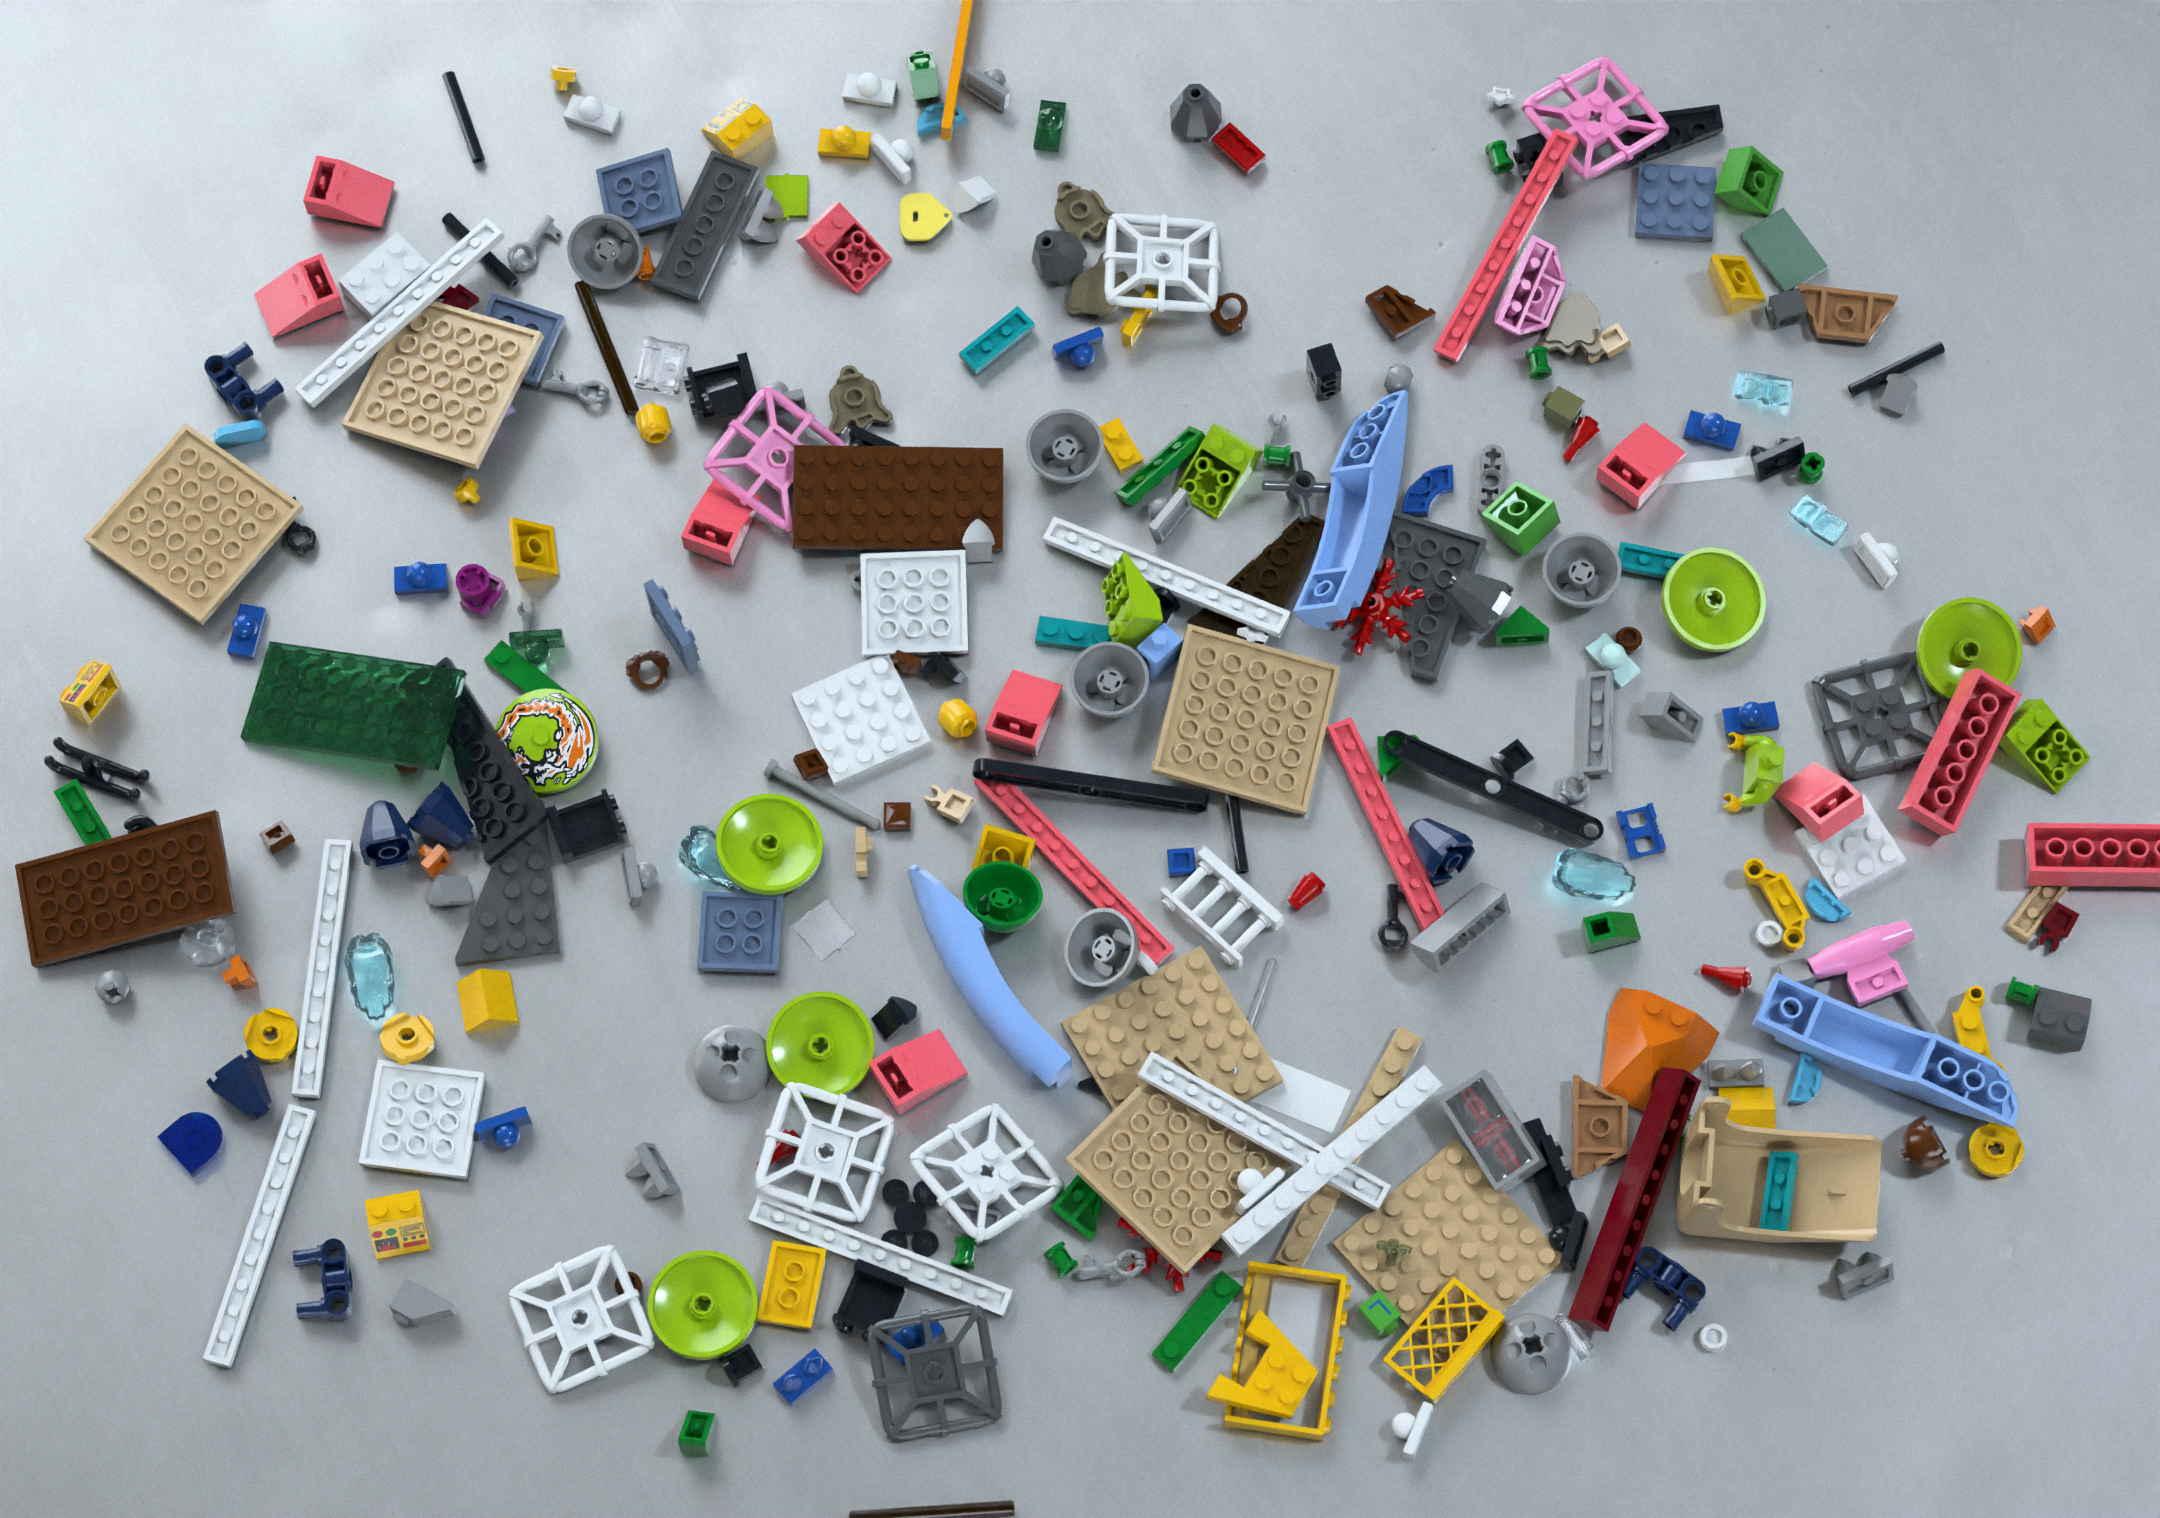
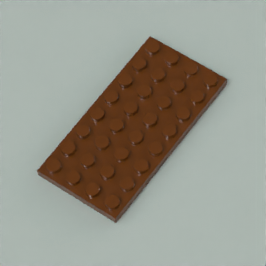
M794 445L793 549L966 550V547H963L962 544L964 534L973 521L980 519L988 526L994 537L993 552H1003V448Z
M216 810L15 865L31 965L35 968L237 913L219 812Z

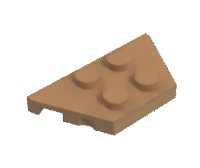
M1798 284L1797 287L1802 294L1807 309V317L1816 338L1868 344L1898 300V295L1805 284Z
M1573 1075L1572 1177L1573 1179H1578L1627 1156L1628 1100L1618 1095H1612L1606 1089L1582 1080V1077L1579 1075Z

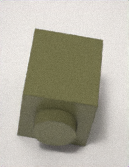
M1557 386L1553 393L1549 392L1542 403L1544 406L1543 417L1571 431L1578 417L1584 411L1585 400Z

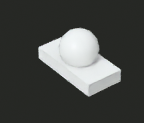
M872 72L862 75L847 73L842 98L847 101L893 107L897 81L881 79Z
M573 94L563 116L564 120L611 135L621 112L620 109L602 104L596 97L588 96L584 98Z
M879 133L871 138L872 151L902 184L905 185L912 180L910 168L906 164L913 156L911 144L906 140L898 139L889 146Z
M1869 532L1862 534L1855 544L1854 550L1879 585L1885 589L1891 586L1898 574L1893 567L1898 561V550L1893 544L1887 542L1877 545Z
M1277 1167L1264 1179L1261 1172L1256 1169L1248 1168L1243 1170L1238 1175L1237 1184L1240 1191L1246 1194V1196L1234 1208L1240 1216L1246 1214L1280 1184L1285 1173Z
M1423 1401L1417 1418L1410 1413H1400L1393 1419L1391 1425L1392 1432L1399 1439L1407 1440L1402 1458L1409 1461L1414 1459L1432 1416L1433 1404Z

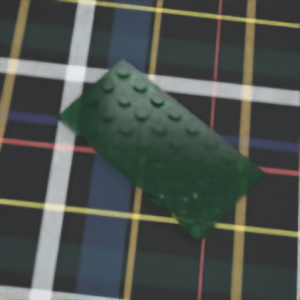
M270 641L240 737L246 742L439 771L467 673L462 669Z

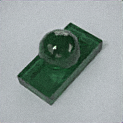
M1041 100L1033 144L1034 149L1059 152L1067 107L1066 103Z
M562 629L509 633L511 648L515 651L525 650V658L532 664L540 665L545 663L550 656V648L565 647Z

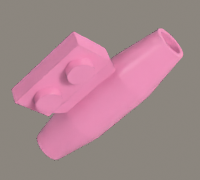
M1906 920L1876 926L1833 943L1807 959L1806 963L1810 972L1815 975L1816 980L1847 973V986L1859 1008L1908 988L1909 983L1898 962L1889 955L1912 942L1914 934Z

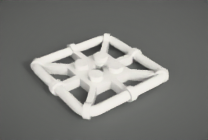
M1114 213L1111 215L1106 230V253L1103 254L1106 301L1110 305L1157 309V312L1170 310L1211 313L1214 311L1218 300V273L1221 271L1218 226L1213 221L1167 217V214L1149 216ZM1130 224L1157 226L1160 229L1159 237L1142 236ZM1167 227L1197 230L1186 239L1167 238ZM1118 229L1137 245L1136 253L1116 252ZM1205 237H1209L1208 259L1189 258V249ZM1159 259H1164V261L1168 264H1159ZM1116 264L1136 265V274L1115 288ZM1188 269L1202 270L1208 273V295L1188 278ZM1139 284L1158 285L1157 299L1126 297L1123 295ZM1165 286L1183 287L1198 302L1165 300Z
M793 1081L785 1085L786 1088L783 1089L770 1129H767L765 1133L767 1139L756 1170V1183L754 1185L757 1190L760 1189L769 1196L804 1207L803 1210L808 1212L813 1210L843 1221L856 1222L858 1224L865 1221V1217L871 1208L880 1176H883L885 1172L883 1166L894 1133V1117L892 1115L889 1116L888 1113L881 1109L846 1098L847 1095L842 1093L836 1095L803 1083H794ZM801 1094L835 1105L831 1123L814 1119ZM791 1098L805 1122L801 1139L780 1132ZM843 1108L879 1120L858 1132L838 1127ZM883 1128L873 1163L853 1156L859 1139ZM777 1141L798 1147L793 1164L766 1177ZM825 1145L829 1146V1151L833 1153L832 1157L827 1156L826 1159L822 1158L821 1153L818 1152V1149H822ZM850 1165L870 1172L860 1206L846 1182ZM795 1171L813 1177L807 1197L773 1186L771 1183ZM823 1180L838 1185L851 1211L815 1200L820 1181Z
M992 1103L991 1106L979 1109L957 1124L951 1123L944 1132L919 1146L910 1154L909 1162L916 1173L938 1198V1204L941 1207L944 1206L963 1230L975 1239V1242L982 1243L983 1240L993 1238L1018 1221H1025L1029 1218V1214L1056 1198L1060 1192L1064 1191V1181H1062L1057 1171L1036 1148L1037 1143L1026 1136L1010 1115L999 1107V1104ZM989 1117L986 1142L973 1149L961 1133ZM997 1118L1021 1145V1147L1008 1155H1005L994 1142ZM950 1140L963 1154L962 1157L954 1162L926 1156ZM1028 1154L1049 1180L1022 1175L1013 1163ZM927 1168L951 1173L960 1185L950 1191H945ZM983 1169L991 1171L992 1178L987 1175L983 1177L981 1175ZM1018 1186L1045 1191L1024 1205L1018 1204L1009 1193ZM966 1192L978 1205L976 1226H974L954 1201ZM1000 1198L1011 1213L985 1229L987 1206Z
M614 1246L599 1247L565 1263H556L554 1268L520 1283L509 1292L511 1308L524 1338L523 1345L525 1349L529 1350L541 1382L549 1393L556 1394L557 1392L567 1391L599 1375L604 1377L608 1375V1371L641 1357L654 1347L655 1342H653L652 1330L639 1301V1291L634 1289L623 1260ZM600 1259L591 1283L574 1291L567 1273ZM611 1261L624 1294L604 1302L599 1286ZM556 1278H560L566 1295L551 1302L525 1294ZM521 1301L547 1310L553 1326L534 1335ZM629 1303L642 1337L615 1327L608 1311ZM579 1312L583 1315H588L583 1325L574 1323V1320L578 1318L577 1313ZM557 1335L563 1350L551 1377L538 1344ZM615 1335L639 1345L603 1361L596 1342ZM588 1346L595 1366L561 1381L571 1354Z

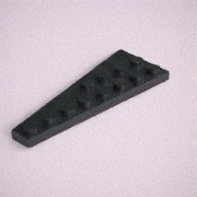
M445 657L427 671L426 675L433 697L437 701L441 715L439 717L441 723L445 726L448 736L447 743L453 752L455 759L453 762L463 794L467 797L470 807L469 814L471 819L474 820L478 833L476 836L484 852L483 859L486 863L492 865L551 816L452 660Z

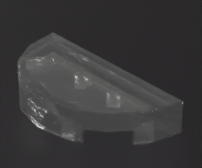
M1562 1313L1554 1318L1555 1322L1581 1362H1586L1593 1356V1352L1590 1351L1593 1348V1344L1581 1327L1575 1329L1567 1315Z

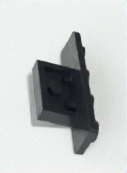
M1540 1118L1524 1122L1523 1125L1548 1162L1545 1167L1534 1173L1533 1177L1553 1226H1557L1571 1221L1576 1210L1569 1192L1570 1182L1573 1181V1177L1568 1165L1563 1166L1560 1157L1563 1156L1560 1143L1558 1141L1554 1142L1551 1134H1546Z

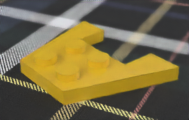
M1259 1309L1245 1334L1267 1346L1268 1349L1245 1387L1219 1374L1205 1399L1291 1420L1315 1380L1318 1371Z

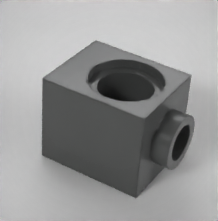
M1800 289L1769 296L1765 313L1767 320L1773 322L1775 330L1805 322L1807 309Z

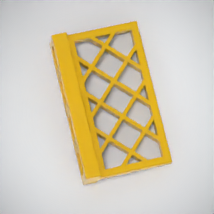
M1453 1277L1386 1355L1383 1362L1422 1393L1430 1403L1435 1405L1505 1323V1316L1497 1309L1494 1310L1458 1279ZM1454 1286L1464 1293L1465 1303L1448 1304L1447 1294ZM1467 1296L1474 1302L1468 1303ZM1445 1298V1305H1439ZM1480 1306L1487 1312V1315L1481 1321L1469 1322L1468 1307ZM1465 1308L1466 1322L1450 1323L1449 1309ZM1446 1309L1447 1324L1430 1325V1314L1434 1310ZM1427 1319V1326H1421ZM1470 1326H1476V1328L1470 1333ZM1467 1327L1468 1337L1464 1342L1452 1343L1450 1328ZM1447 1329L1449 1343L1432 1344L1431 1330ZM1428 1330L1429 1345L1413 1346L1412 1335L1416 1331ZM1409 1340V1345H1410V1346H1408V1347H1403V1346L1406 1344V1342ZM1452 1347H1459V1348L1453 1353ZM1449 1348L1450 1358L1447 1362L1434 1364L1433 1349ZM1430 1349L1431 1364L1414 1365L1413 1351ZM1410 1351L1411 1366L1399 1367L1392 1361L1398 1352ZM1434 1368H1441L1435 1375ZM1412 1370V1376H1410L1406 1371ZM1415 1370H1432V1379L1425 1387L1416 1381Z

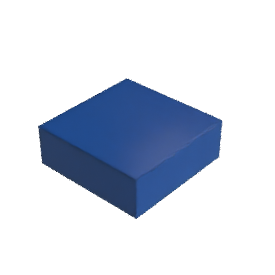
M1194 847L1167 849L1169 878L1191 876L1196 871Z

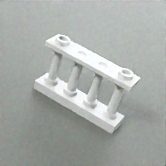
M1204 846L1197 853L1199 868L1173 893L1165 887L1160 890L1161 904L1169 912L1175 911L1221 952L1219 954L1220 957L1228 965L1234 964L1239 969L1243 965V957L1239 953L1265 927H1271L1274 931H1277L1283 925V915ZM1212 874L1218 880V885L1191 911L1181 900L1206 875L1210 876ZM1231 891L1238 898V902L1210 928L1200 918L1225 893ZM1251 909L1258 915L1257 921L1230 946L1220 935L1245 910Z

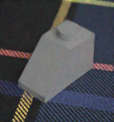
M1648 692L1639 714L1641 718L1655 729L1688 741H1695L1704 719L1672 692Z
M407 1278L389 1306L394 1314L393 1318L406 1326L408 1323L420 1326L452 1317L457 1312L454 1304Z

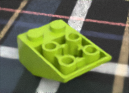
M1212 424L1174 492L1176 493L1180 487L1186 490L1191 503L1218 519L1250 476L1264 451L1223 425Z
M1123 552L1117 562L1113 564L1107 577L1103 579L1101 590L1105 596V613L1109 619V635L1112 637V642H1119L1137 650L1139 644L1160 626L1163 617L1159 598L1128 554Z
M2027 699L2013 713L1999 742V745L2012 759L2054 794H2057L2091 758L2043 699Z

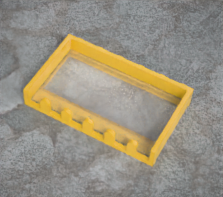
M1249 1261L1231 1380L1245 1387L1268 1349L1267 1346L1245 1334L1259 1309L1318 1371V1374L1291 1420L1227 1405L1224 1427L1313 1439L1323 1442L1324 1434H1330L1332 1418L1327 1417L1328 1407L1334 1408L1336 1391L1331 1390L1332 1380L1338 1381L1340 1364H1335L1336 1353L1342 1354L1344 1341L1343 1337H1339L1340 1327H1346L1348 1311L1343 1310L1344 1300L1350 1301L1352 1287L1351 1284H1347V1275Z

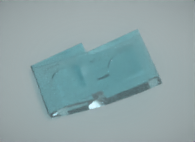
M1739 371L1734 396L1736 399L1761 400L1764 405L1789 406L1794 382L1779 376Z
M1806 493L1789 512L1804 528L1832 547L1849 530V524L1846 521L1828 512L1825 504Z

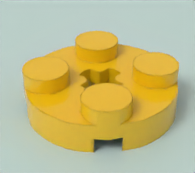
M278 1008L264 1009V1012H260L258 1015L254 1014L246 1023L244 1029L246 1046L248 1050L251 1049L260 1061L268 1063L284 1062L297 1047L299 1040L298 1026L286 1011ZM272 1029H275L276 1035H278L277 1039L268 1041L265 1033H271Z
M400 1013L389 1018L382 1026L383 1030L380 1034L381 1048L389 1058L395 1060L399 1065H407L410 1062L422 1059L434 1049L433 1026L422 1015L417 1014V1017L409 1016V1013ZM405 1034L408 1037L413 1035L412 1039L408 1041L403 1040L402 1036Z
M1992 1122L1976 1129L1968 1144L1970 1164L1977 1171L1989 1177L2009 1176L2011 1172L2017 1169L2024 1154L2023 1142L2021 1143L2017 1131L2014 1128ZM1995 1143L1999 1144V1149L2003 1151V1154L1992 1155L1991 1151L1988 1150V1146L1993 1147Z

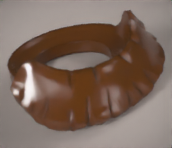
M1231 292L1222 296L1219 295L1216 309L1210 313V317L1225 332H1236V330L1242 329V322L1248 314V304L1245 298L1237 293ZM1230 298H1236L1241 304V311L1235 318L1225 320L1221 315L1223 304Z
M660 651L640 652L626 662V675L632 677L635 684L642 689H656L666 679V668L670 664L669 659ZM645 661H652L660 670V677L653 684H646L639 678L640 665Z

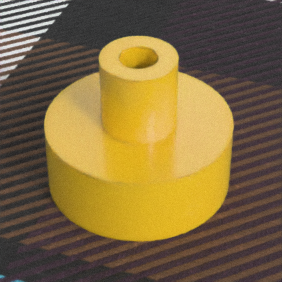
M552 67L550 78L558 81V90H567L568 82L576 81L577 70L567 67Z
M468 477L455 489L453 496L460 503L469 500L476 504L481 498L476 493L479 484L472 477Z

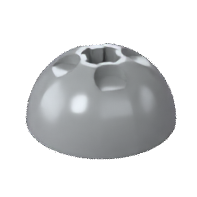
M601 213L589 216L575 226L568 240L567 254L572 269L584 282L596 288L614 289L627 284L637 274L642 264L643 245L637 230L627 220L614 214Z
M1059 409L1041 416L1030 428L1026 439V451L1031 465L1038 474L1055 483L1069 484L1083 480L1096 469L1103 455L1104 440L1099 426L1092 418L1076 410Z
M1572 533L1561 537L1550 546L1543 560V577L1548 590L1557 600L1575 608H1589L1601 604L1614 593L1621 578V561L1616 550L1605 539L1591 533Z
M1101 642L1088 647L1076 658L1070 673V685L1075 699L1086 711L1099 717L1115 718L1131 712L1142 702L1149 685V672L1144 659L1130 646L1119 642Z
M1096 908L1086 912L1073 924L1066 938L1064 956L1068 970L1077 981L1091 987H1107L1119 983L1131 973L1137 963L1140 950L1138 934L1130 920L1114 909Z
M725 1025L708 1033L699 1043L693 1060L694 1075L700 1088L711 1098L724 1103H740L754 1098L764 1090L773 1073L767 1058L766 1040L755 1030L742 1025Z
M1526 1313L1509 1319L1496 1332L1490 1347V1361L1496 1376L1508 1388L1522 1394H1542L1557 1387L1567 1376L1572 1363V1347L1566 1332L1556 1321L1541 1314Z

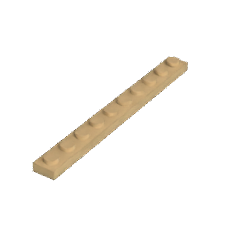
M1398 1026L1342 1133L1399 1087L1423 1041L1422 1037ZM1360 1155L1356 1160H1354L1352 1164L1357 1166L1362 1155ZM1326 1184L1305 1202L1275 1258L1276 1263L1282 1266L1304 1267L1341 1197L1342 1191Z

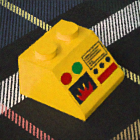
M91 660L87 666L85 665L79 670L74 683L63 690L59 702L66 712L87 726H90L121 687V684L110 665Z
M419 1190L365 1200L368 1226L377 1261L431 1250L424 1202Z

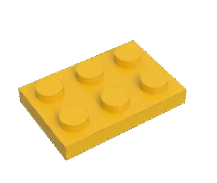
M773 1240L757 1315L758 1322L812 1331L827 1249Z

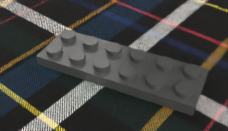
M711 151L683 210L684 220L678 221L651 278V285L699 302L758 176L759 167Z

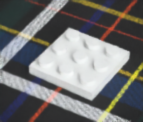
M1862 795L1864 814L1823 843L1806 827L1795 831V837L1831 894L1838 900L1905 865L1907 861L1865 795Z

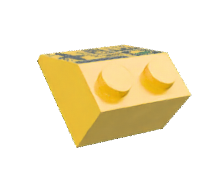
M742 98L738 99L702 128L704 134L726 156L737 160H742L774 134L771 119L755 103Z

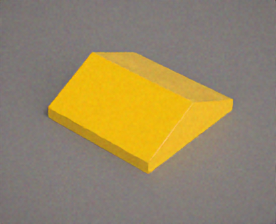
M985 823L971 872L983 864L996 861L1015 863L1029 870L1036 839Z
M1773 1087L1718 1088L1719 1097L1731 1100V1108L1726 1116L1727 1119L1745 1126L1776 1129Z

